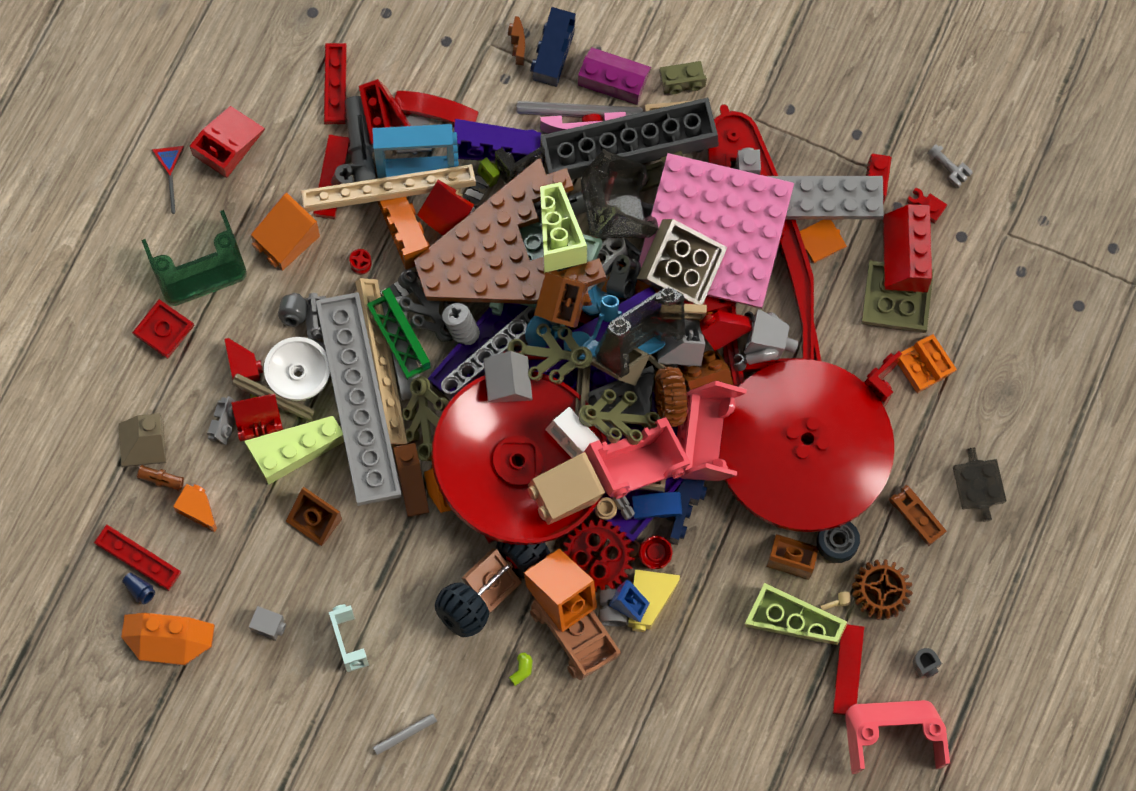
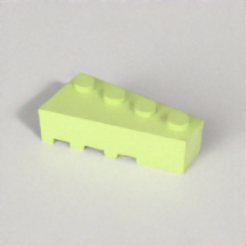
M562 183L541 186L544 273L587 263V244Z

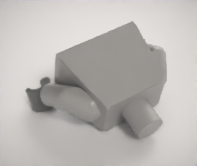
M758 309L755 315L750 311L744 314V316L750 318L753 330L748 332L744 354H747L746 357L742 354L734 356V368L736 371H743L747 366L746 363L751 365L764 361L778 360L784 350L795 353L798 341L788 338L790 326L783 322L775 313H766Z

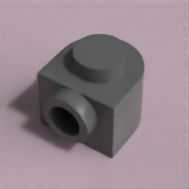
M929 648L919 650L913 658V666L919 677L925 675L927 679L939 672L937 668L942 665L935 651Z

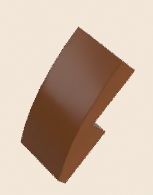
M515 16L514 23L509 24L508 36H511V44H514L512 56L516 57V65L524 66V29L520 18Z

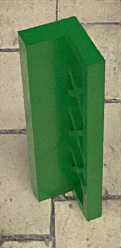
M390 287L383 290L382 297L368 303L367 307L408 380L430 369V361ZM385 302L388 307L386 316L377 314L374 307ZM387 321L398 325L396 334L386 331ZM397 340L407 342L408 348L406 353L396 350ZM407 358L417 360L420 367L408 372L405 366Z

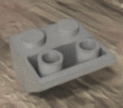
M677 319L654 334L665 342V346L655 352L658 363L664 365L678 364L689 367L701 366L705 340L701 332L700 320Z

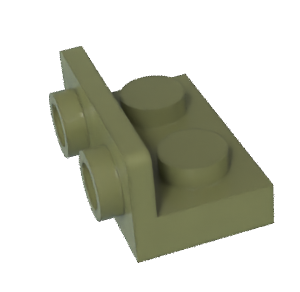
M701 61L665 66L659 69L664 94H679L685 90L698 91L706 87L707 78L704 75Z

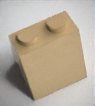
M585 452L533 478L528 484L529 495L533 500H536L539 506V515L542 520H546L548 525L594 505L605 493Z

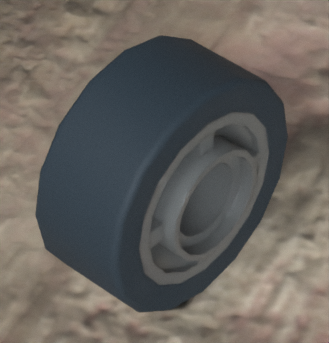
M851 522L833 529L819 531L817 536L819 553L826 560L833 563H843L850 560L856 554L860 545V534L857 527ZM834 537H840V538H842L843 541H844V544H842V545L835 544L834 541H833V538H834Z

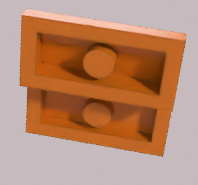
M934 334L902 351L898 362L899 367L917 393L943 380L957 370Z

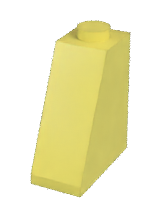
M635 570L633 585L650 604L641 622H636L629 618L628 627H632V630L637 632H645L646 629L650 630L678 586L680 575Z

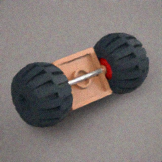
M498 541L496 549L492 548L462 577L465 584L462 582L453 583L440 591L434 606L438 617L447 628L460 637H470L479 633L488 621L489 612L491 613L522 583L518 577L525 579L524 572L550 554L546 543L515 545Z

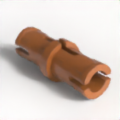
M141 465L137 474L138 479L156 483L158 487L166 486L180 491L184 484V477L166 473V470L163 469L159 471Z

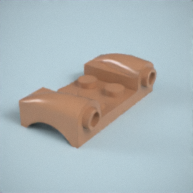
M536 599L531 605L532 610H530L532 618L535 622L539 621L541 624L546 623L570 658L567 669L573 678L577 677V679L582 680L620 655L621 651L594 611L564 632H561Z

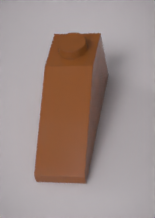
M412 443L393 447L407 516L411 517L429 513L416 444Z

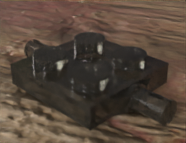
M968 448L966 451L969 462L953 466L962 510L970 508L980 509L983 522H988L992 520L989 508L993 505L1004 504L1007 501L997 459L978 460L976 448Z

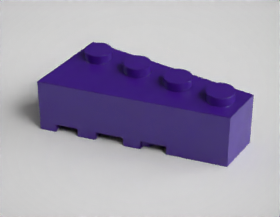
M455 119L454 132H457L458 159L482 161L487 157L492 162L532 164L537 159H540V132Z

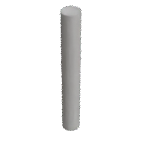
M434 714L427 716L374 746L375 753L379 755L437 722Z

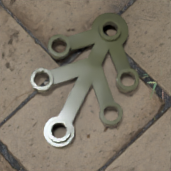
M544 323L538 325L536 332L545 340L550 348L527 346L520 339L511 340L507 347L508 351L516 352V348L521 346L522 350L519 354L547 358L538 366L529 369L528 376L533 381L541 380L543 373L560 360H568L560 369L550 372L549 379L554 384L562 383L564 376L573 369L588 367L593 359L592 352L587 347H579L572 337V331L566 326L560 327L557 334L560 339L567 343L571 351L561 349L551 334V328ZM546 327L547 332L545 334H541V329ZM568 330V335L562 337V332ZM580 355H585L584 361H579ZM536 370H538V371H539L538 376H537V377H533V376H532L533 372L536 371ZM557 373H559V374H560L559 379H558V380H554V379H553L554 375L557 374Z
M419 376L413 379L410 384V391L413 395L407 407L404 408L402 416L405 420L413 421L410 428L405 432L408 442H417L419 440L420 434L418 429L421 425L423 443L418 447V457L421 461H432L430 422L437 426L440 417L428 407L427 399L434 404V408L437 411H444L449 402L446 398L438 397L430 389L428 378ZM419 403V410H418V412H417V410H416L415 408H416L417 404Z
M606 389L593 406L584 405L579 410V421L584 426H595L611 443H617L623 434L629 443L637 445L643 438L642 433L636 429L631 430L624 423L641 424L643 429L647 427L650 429L657 427L656 421L660 419L656 412H648L645 415L623 414L622 412L628 406H632L637 399L636 394L632 391H626L621 401L610 412L600 411L606 404H612L615 400L616 393L611 389ZM603 421L610 422L615 428L610 429Z

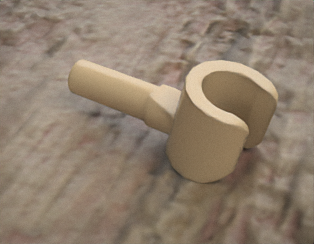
M850 592L838 593V600L821 605V609L826 610L835 606H848L851 603Z

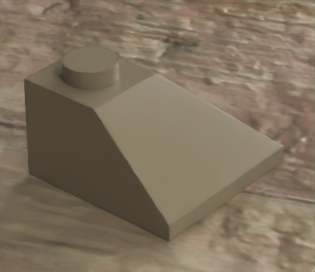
M160 413L137 415L119 423L121 467L166 463L164 421Z

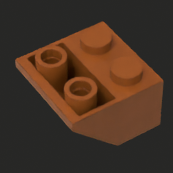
M545 272L534 315L562 325L577 327L589 283Z
M717 350L705 351L701 366L689 367L677 364V367L683 374L687 392L714 381L733 385L730 369Z

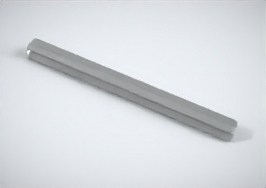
M518 101L516 105L518 114L583 117L588 114H600L604 118V113L626 112V116L643 112L641 107L530 101Z

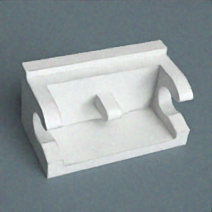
M570 407L555 418L545 429L571 458L582 454L590 443L600 440L587 426H584L579 421V417Z

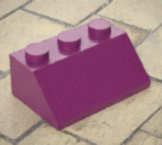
M591 47L585 56L578 74V86L638 105L651 67Z

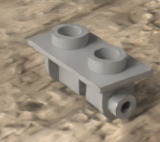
M310 293L309 298H304L308 302L306 315L308 339H322L323 335L316 300L326 299V296L318 297L317 293Z
M230 396L227 398L222 397L221 400H218L213 416L220 419L219 421L212 420L207 431L209 440H219L224 445L227 444L231 436L235 421L231 402L236 401Z

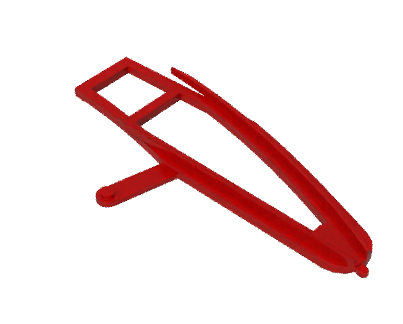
M722 104L719 109L721 114L714 119L719 146L708 148V163L731 168L730 161H736L738 150L753 148L754 150H760V175L778 176L760 131L753 119L743 112L729 111L728 106ZM785 219L786 232L779 244L786 262L801 320L802 358H779L778 360L764 361L751 365L746 363L747 366L743 371H736L734 368V356L739 354L737 339L723 346V360L727 366L729 362L733 386L739 387L744 382L743 372H757L767 366L788 360H814V355L815 360L821 361L814 324V276L795 219ZM706 296L703 305H707L706 313L722 311L736 314L735 302ZM675 298V299H671V300H667V301L662 302V303L691 304V303H689V302H687V301H684V300H682V299H679V298ZM660 310L647 320L651 325L661 326L677 319L663 318L662 310ZM804 435L801 437V441L813 442V438L810 435Z

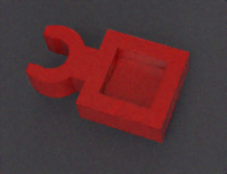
M915 188L913 193L918 198L913 199L909 196L907 198L908 204L930 206V221L935 224L947 208V204L931 193L926 198L919 188Z

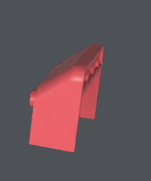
M714 381L687 392V416L683 425H678L677 439L690 465L684 470L685 474L679 478L722 481L737 476V471L728 469L726 461L719 459L723 418L728 417L734 412V399L746 394L747 389Z
M921 700L855 704L847 710L845 718L852 774H857L865 769L862 746L873 745L878 740V727L922 725L925 738L933 742L936 769H941L950 764L946 727L931 702Z

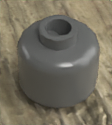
M297 293L285 295L280 302L278 310L279 319L283 324L290 327L302 324L306 319L308 302Z

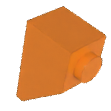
M186 484L173 508L177 513L215 532L217 527L209 499L205 493L206 490L196 484L193 487Z

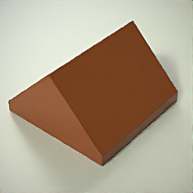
M303 487L286 522L322 546L341 522L342 517L340 511Z
M776 534L766 567L809 580L814 570L818 548L817 546Z

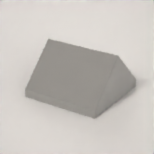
M507 351L483 359L488 402L532 400L531 381L528 376V356Z

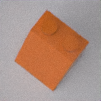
M287 192L251 234L252 246L259 253L264 252L268 256V262L274 268L278 266L282 271L320 237L317 221Z
M560 548L548 554L545 559L524 572L526 587L561 632H564L597 608L594 580Z

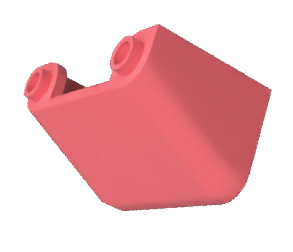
M666 417L656 421L657 427L644 428L641 432L643 438L637 445H632L625 438L617 443L608 445L606 442L601 443L598 440L587 446L584 452L604 491L610 497L620 499L630 491L670 477L676 479L685 474L684 470L690 465V462Z

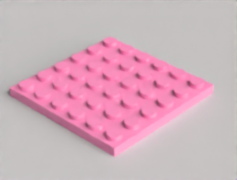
M667 153L639 259L641 267L662 219H674L727 247L707 296L762 309L794 183Z

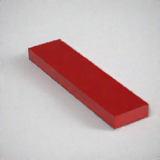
M325 43L324 124H346V43Z
M328 136L318 188L332 186L331 180L338 166L346 164L350 144L349 137ZM337 207L316 210L313 214L316 217L335 219Z
M107 524L94 541L95 545L168 591L182 573L171 564Z
M847 624L841 636L832 714L846 715L847 710L857 704L864 626Z

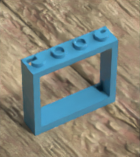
M452 124L373 128V148L378 179L459 166L457 132H452ZM447 147V156L385 158L386 150Z

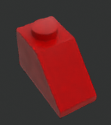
M722 311L708 314L700 321L701 332L714 351L753 330L748 316Z
M230 338L224 339L232 380L236 374H240L254 382L261 381L260 373H263L261 360L257 361L254 353Z

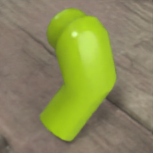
M525 652L517 656L519 662L518 671L509 677L514 686H517L532 673L533 660Z

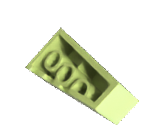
M334 416L246 440L245 444L269 485L344 443V438Z
M764 583L745 622V626L838 645L847 626V621Z

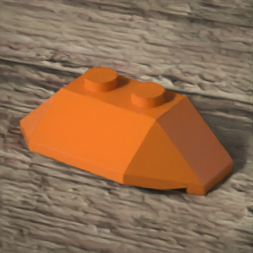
M152 613L128 614L124 616L121 637L139 661L186 665L212 647L215 624L190 617Z

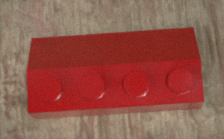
M908 204L884 214V290L928 292L932 281L930 206Z

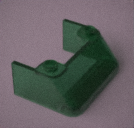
M221 210L220 214L226 231L217 234L214 239V246L217 252L175 267L173 260L167 255H159L153 258L146 239L141 240L167 304L178 306L245 279L247 270L224 210Z

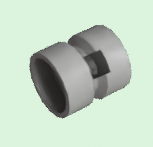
M617 589L600 591V605L603 609L599 611V620L604 626L628 625V617L609 606Z

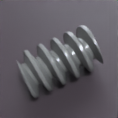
M460 303L451 304L446 307L442 318L452 338L456 342L465 345L475 343L479 338L480 331L468 307Z

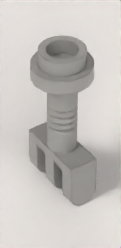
M935 144L927 153L930 156L929 159L933 160L936 158L952 173L947 180L956 188H959L962 185L960 181L965 182L967 180L964 174L971 176L973 174L972 170L963 162L957 167L941 152L943 147Z

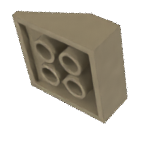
M662 219L637 280L691 304L703 305L727 247L674 219Z

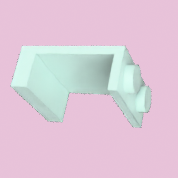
M343 604L334 607L333 611L329 612L347 672L369 666L364 648L346 654L338 624L355 619L351 605L346 607Z

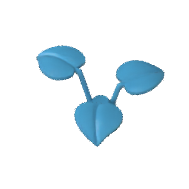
M597 285L588 291L592 305L583 306L582 311L590 316L600 315L591 337L585 332H572V337L579 347H587L592 352L593 357H595L601 350V344L594 339L597 337L602 321L611 322L616 317L618 318L623 337L631 345L649 355L665 346V342L661 338L643 329H632L628 335L621 317L622 312L618 311L619 299L603 292ZM564 341V350L571 351L567 343ZM580 355L579 359H585V355Z

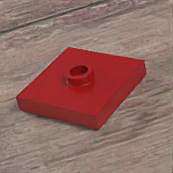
M159 299L132 334L168 359L195 325Z

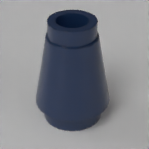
M128 573L122 580V583L137 603L147 604L153 599L155 595L153 585L133 573Z

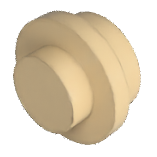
M601 498L595 507V513L600 519H612L617 513V505L611 498Z

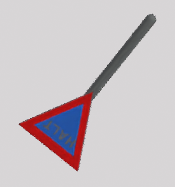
M184 146L152 149L168 173L172 214L176 213L172 173Z

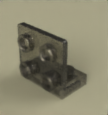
M543 146L516 163L513 156L509 152L506 153L503 148L495 151V164L499 169V176L505 184H508L537 159H541L542 165L545 167V149Z

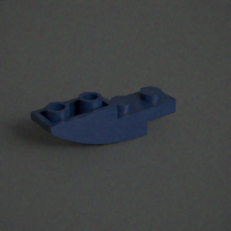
M684 479L677 492L681 494L682 515L666 518L675 522L669 543L678 545L679 538L684 540L687 526H683L685 518L690 519L693 508L689 504L698 506L699 499L704 500L707 487L703 486L705 480Z

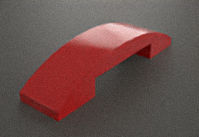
M397 91L394 98L404 115L416 114L451 123L452 127H455V119L476 122L479 114L478 111L463 104L426 93Z

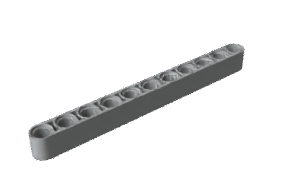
M612 235L606 239L596 258L604 261L602 267L606 276L612 271L613 262L617 256H628L625 240L620 235ZM595 285L589 286L587 291L592 289ZM528 306L442 381L441 388L449 402L462 388L485 375L484 363H482L484 358L507 352L508 344L513 339H520L527 345L525 339L526 327L535 316L536 308ZM518 331H523L521 334L516 335ZM507 345L505 348L499 349L500 346ZM518 346L516 351H520L522 347ZM474 373L471 377H466L468 374ZM457 387L455 391L450 392V389Z

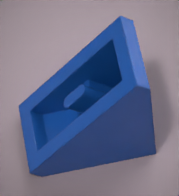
M626 580L617 588L609 606L636 622H641L650 603L631 581Z

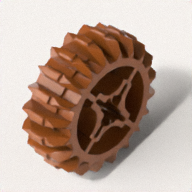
M664 367L655 374V408L660 419L666 417L671 427H677V425H683L687 416L686 385L679 368Z
M877 559L874 561V566L868 562L866 563V569L863 567L859 569L861 575L856 574L854 576L857 582L852 584V588L857 590L852 593V596L859 597L855 601L856 605L863 604L860 609L861 612H864L866 609L870 610L868 617H871L874 613H877V620L881 619L882 614H884L886 620L890 619L891 614L897 617L899 615L898 610L904 612L906 609L904 604L909 605L911 602L907 597L913 594L911 590H908V588L912 587V582H905L909 578V574L902 576L901 573L904 568L900 567L896 570V562L888 566V560L885 559L882 565H880ZM880 573L878 582L865 583L869 576ZM888 575L897 582L899 588L889 582ZM882 582L883 589L886 590L883 596L881 593V589H878ZM865 591L875 596L876 604L867 597ZM899 596L897 602L884 606L887 597Z

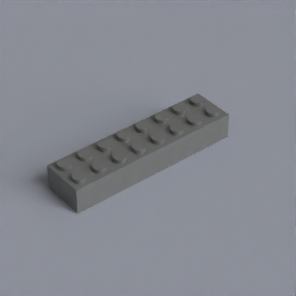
M708 97L540 135L549 174L567 168L571 180L607 172L609 169L616 170L660 160L662 157L667 156V153L673 154L681 151L682 154L719 146L718 134Z

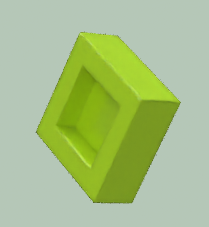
M486 157L480 161L477 172L489 187L497 184L500 172L496 164L491 163Z

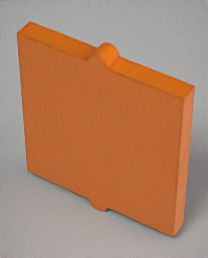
M823 219L800 231L805 249L813 263L847 247L840 235V230L835 227L831 219Z

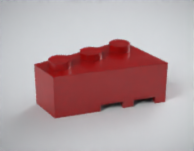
M379 79L359 85L372 145L373 128L411 126L388 88Z

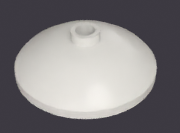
M292 337L282 340L269 351L265 359L264 375L266 382L272 391L287 400L301 401L312 398L325 387L329 380L330 369L327 354L318 343L308 338ZM297 371L302 372V375L298 377L294 374Z

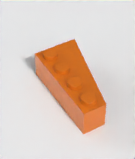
M406 197L377 201L405 269L415 267L414 259L428 249L430 244L428 240H425L420 221L417 222L415 218L416 212L413 204L409 203Z

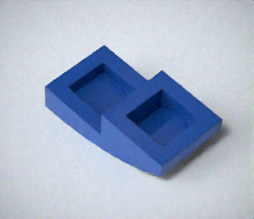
M680 492L655 493L632 497L633 510L635 512L634 519L636 520L682 515Z

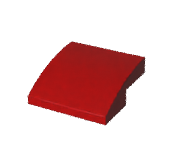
M437 180L417 216L444 236L469 215L474 204L455 194L456 189Z

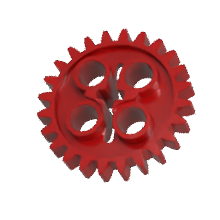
M600 519L598 525H596L594 520H590V527L585 523H581L582 530L575 528V536L568 534L571 542L564 543L568 547V551L563 552L585 573H587V568L593 563L590 572L587 574L594 580L595 592L598 591L599 586L601 590H606L607 585L611 589H615L614 582L622 584L620 577H629L625 570L633 569L628 564V561L635 560V558L629 556V553L633 552L634 549L627 547L632 541L630 539L624 540L627 533L621 532L619 534L620 526L617 525L612 529V522L610 521L607 522L606 526H604V521ZM598 534L600 543L594 547L591 544V537ZM609 539L610 543L603 549L606 540ZM612 547L618 549V556L615 559L609 557V550ZM595 552H601V560H595ZM581 553H585L588 557L584 565L578 562V557ZM602 565L605 567L606 573L602 578H599L596 575V569Z

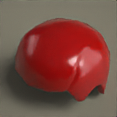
M650 536L640 544L638 553L640 561L644 566L649 569H662L671 561L673 550L671 544L664 537Z

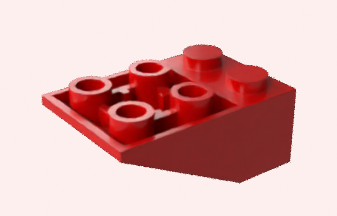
M230 106L203 128L190 144L192 156L228 178L264 132L265 128Z

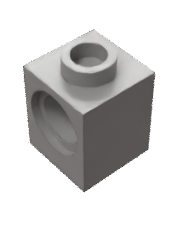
M257 606L249 625L251 632L275 641L278 635H283L286 627L283 615Z

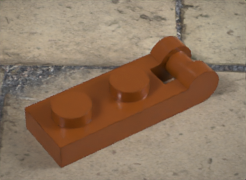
M908 485L901 488L899 494H894L889 498L890 503L898 509L928 546L947 532ZM905 499H909L911 502L907 506L903 503Z

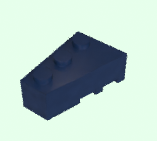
M551 7L548 21L545 22L542 41H539L537 46V59H533L530 72H533L534 81L555 87L558 86L575 33L576 13Z

